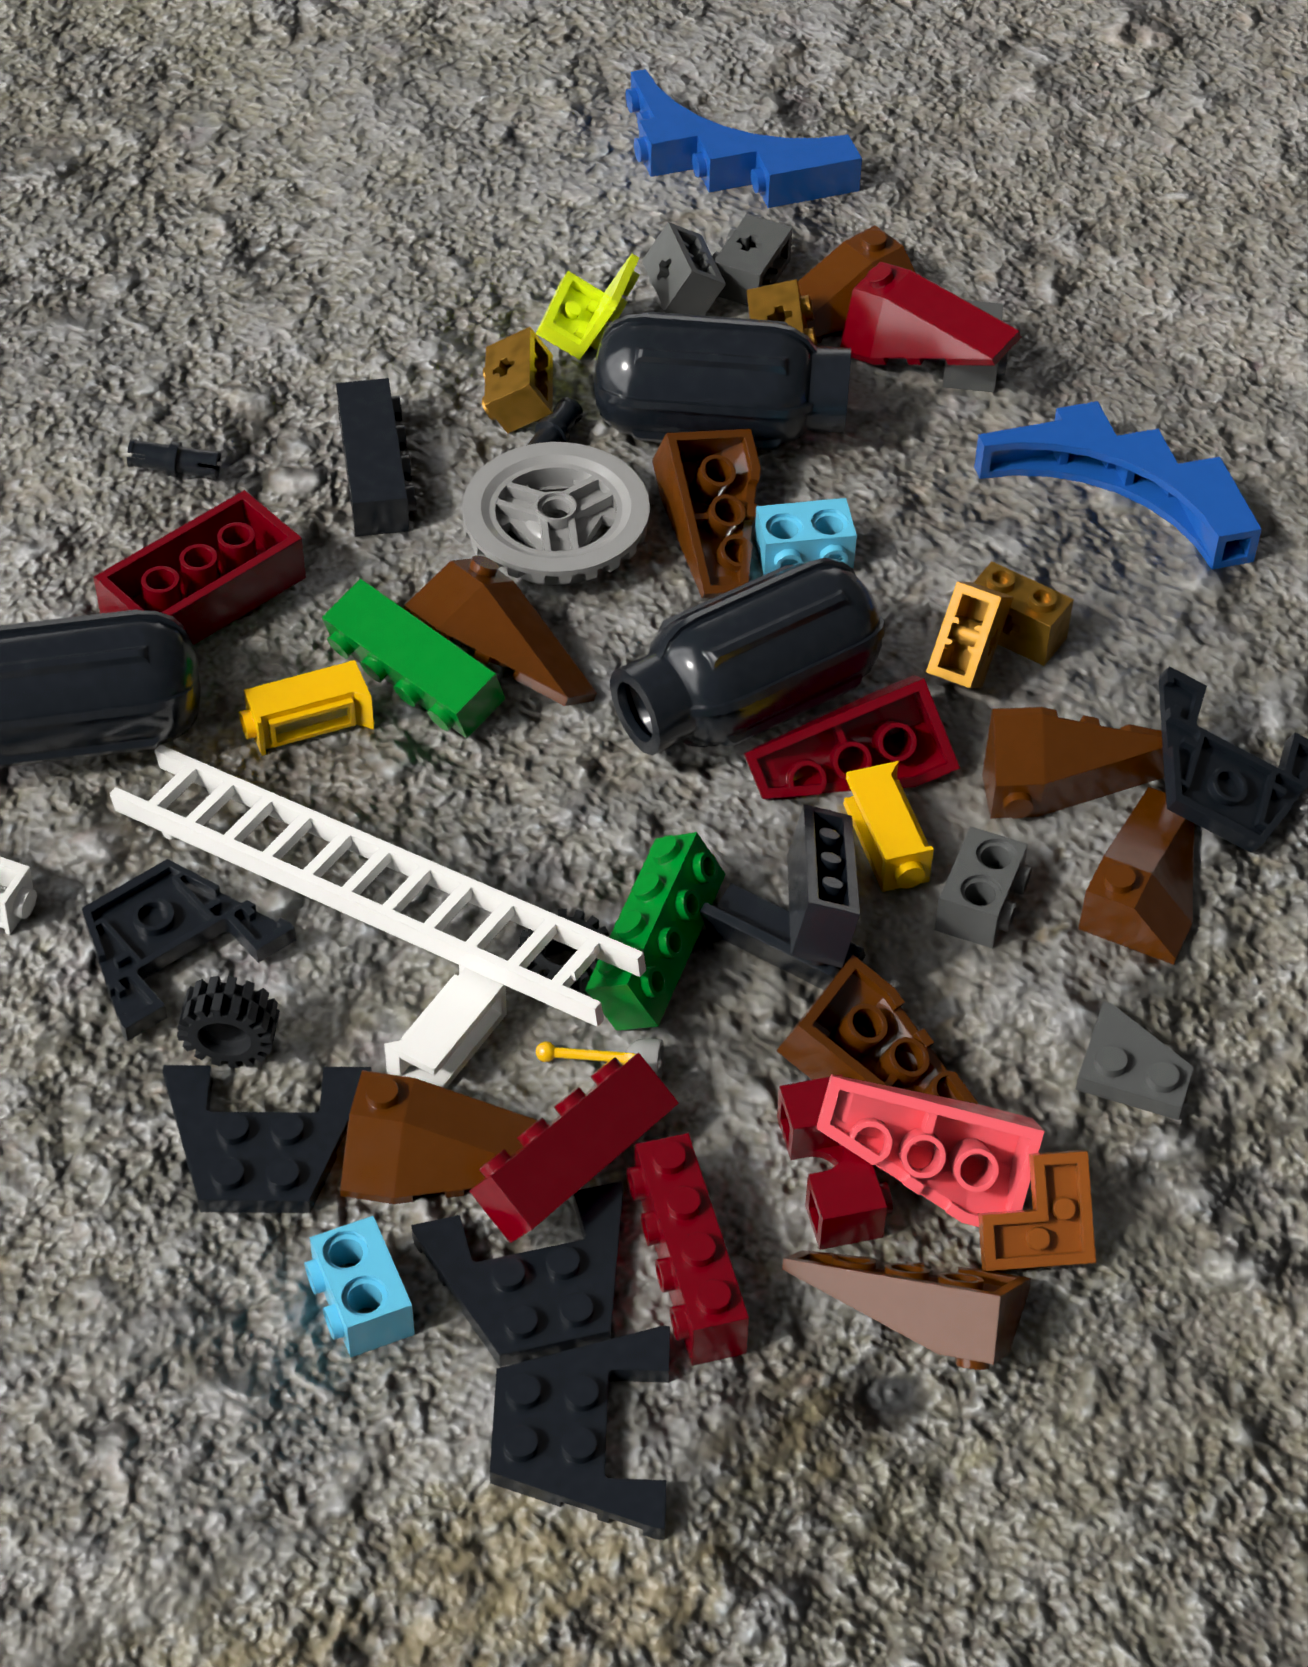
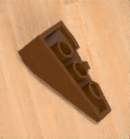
M751 429L666 433L652 459L660 497L701 598H714L749 582L753 546L751 543L752 525L756 517L757 506L755 504L756 487L759 483L761 470Z
M475 555L471 559L450 561L403 607V609L450 642L455 638L476 649L473 656L474 659L485 665L491 662L514 669L513 677L516 681L563 706L595 700L597 695L595 689L516 583L499 571L498 564L487 557Z
M1151 787L1147 788L1104 854L1086 889L1078 929L1174 965L1193 923L1194 823L1167 809L1165 792Z
M854 955L850 957L776 1050L812 1080L830 1077L831 1074H842L843 1077L979 1104L958 1074L953 1071H947L931 1049L934 1041L923 1028L918 1031L901 1006L905 1001L897 990Z
M362 1070L349 1114L340 1194L343 1197L389 1204L413 1202V1196L445 1192L446 1198L464 1196V1190L472 1189L485 1178L479 1169L503 1149H506L510 1156L523 1146L517 1137L538 1120L416 1078Z

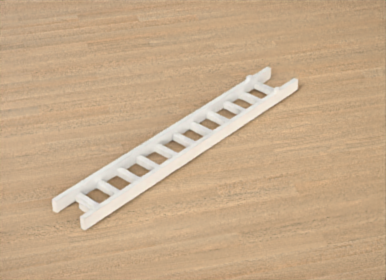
M159 745L154 750L159 767L175 774V776L149 801L117 787L110 792L115 811L162 831L163 836L167 839H180L597 1027L604 1020L601 1002L569 987L579 979L596 958L639 977L646 971L644 953L163 745ZM192 783L205 787L208 794H210L186 818L166 809ZM230 799L250 807L224 835L203 826ZM268 815L289 824L263 852L241 843ZM307 832L330 842L303 870L280 860ZM347 850L368 858L364 865L342 887L321 878ZM386 867L409 876L383 905L360 895ZM426 885L450 894L424 923L400 913ZM468 902L492 912L466 942L442 932ZM509 921L533 930L532 935L508 961L483 950ZM554 939L577 949V951L554 978L550 980L526 968L545 946Z

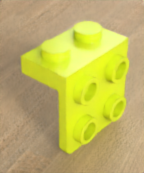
M631 253L605 292L567 271L549 304L536 334L579 360L589 346L597 349L604 330L608 327L605 325L606 322H613L620 317L628 302L622 298V295L627 297L639 278L640 274L634 271L639 257Z

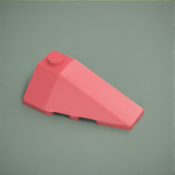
M832 1074L816 1126L819 1131L870 1164L876 1165L902 1182L904 1186L930 1200L961 1223L979 1227L978 1213L1023 1209L1031 1181L1029 1154L1039 1153L1045 1132L1033 1118L980 1104Z

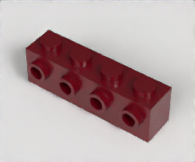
M639 1052L623 1064L616 1057L612 1058L590 1076L596 1085L586 1094L578 1087L554 1106L560 1115L550 1124L542 1117L517 1137L523 1145L519 1150L510 1156L507 1150L503 1149L479 1169L485 1178L469 1192L510 1243L533 1230L679 1104Z
M689 1133L635 1144V1167L627 1168L629 1188L633 1200L640 1199L644 1213H641V1223L645 1241L648 1246L654 1245L658 1259L655 1260V1268L662 1293L669 1292L673 1304L670 1307V1318L676 1340H684L691 1366L746 1354L749 1316Z

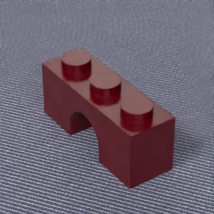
M830 1077L779 1086L777 1119L790 1160L818 1157L829 1161L835 1166L826 1171L808 1174L805 1207L819 1250L883 1238L886 1215H890L893 1212L889 1186L886 1182H878L875 1173L877 1166L870 1164L816 1128Z

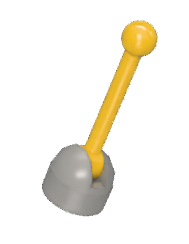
M638 1039L629 1045L626 1052L555 1047L553 1043L548 1041L541 1042L536 1048V1056L542 1062H550L554 1058L608 1062L616 1057L620 1063H624L639 1052L660 1080L662 1077L664 1063L663 1039Z

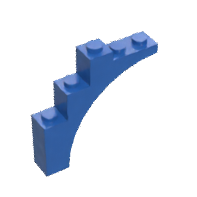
M646 69L631 72V88L626 89L625 98L629 112L635 113L639 128V137L634 139V151L637 161L644 163L650 177L694 170L695 176L702 178L709 193L752 185L754 192L761 194L768 208L853 193L860 190L862 157L848 134L821 138H784L753 134L726 127L698 116L675 102L657 86Z
M1095 401L1056 408L1055 420L1052 422L978 434L974 468L980 479L1005 476H1040L1086 483L1122 495L1147 507L1171 523L1197 548L1211 570L1251 563L1255 560L1262 529L1221 457L1178 464L1159 428L1117 436L1099 402Z

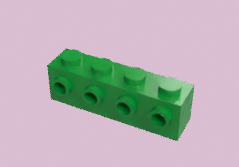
M361 578L321 617L330 634L327 641L340 656L348 659L350 656L360 661L363 670L372 679L379 683L385 679L393 685L395 692L404 702L412 707L417 703L428 710L427 713L433 722L445 731L453 728L462 736L468 738L506 699L496 673Z
M697 832L674 836L668 835L655 839L609 937L644 953L646 971L639 977L599 959L585 988L591 998L601 1002L603 1014L616 1031L659 1026L705 923L700 910L705 903L713 905L726 873Z

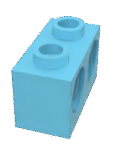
M846 498L756 506L754 540L763 576L786 565H797L821 558L838 559L854 569L857 534Z
M374 1216L309 1237L312 1260L304 1262L308 1281L315 1295L324 1292L329 1306L323 1307V1314L329 1333L333 1340L343 1338L350 1358L415 1335L411 1301ZM347 1263L356 1264V1265H354V1266H352V1267H349V1268H341V1267H339V1266H341V1265H343V1264H347ZM363 1308L376 1309L370 1313L357 1312L358 1310Z

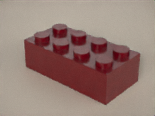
M243 490L95 575L94 583L100 614L127 610L158 611L170 615L185 627L192 644L195 645L306 578L302 537L248 492Z

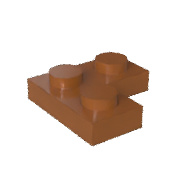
M1086 1150L1029 1154L1033 1209L978 1213L982 1269L985 1271L1096 1263L1088 1151Z

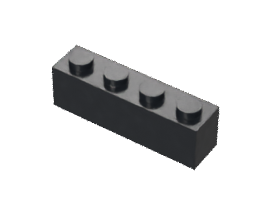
M389 378L336 383L338 414L355 537L408 532V513L417 512L414 485L405 486V482L412 481L409 454H400V452L407 451L405 426L396 425V422H402L400 395L391 396Z
M803 804L787 854L791 956L799 957L804 962L815 966L828 964L842 968L860 916L852 816Z

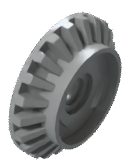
M545 442L507 451L493 458L478 470L465 489L462 501V518L466 538L471 539L472 549L476 554L486 555L487 558L495 561L499 568L504 567L507 569L509 576L544 585H568L597 578V575L604 570L611 572L619 567L621 558L630 559L636 553L637 544L643 543L647 536L650 502L648 492L641 478L630 466L616 456L582 444ZM550 510H563L567 515L562 518H550L545 513ZM602 524L611 526L601 538L589 544ZM511 530L525 545L512 539L506 532Z

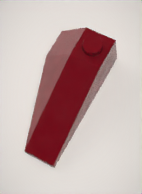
M879 262L853 288L840 347L851 348V358L873 365H886L889 358H906L909 365H922L924 359H945L947 365L995 366L1022 336L1019 330L912 270Z
M915 675L872 692L743 753L762 799L851 791L846 780V772L899 761L897 780L899 779L902 788L917 787L960 769L925 678Z

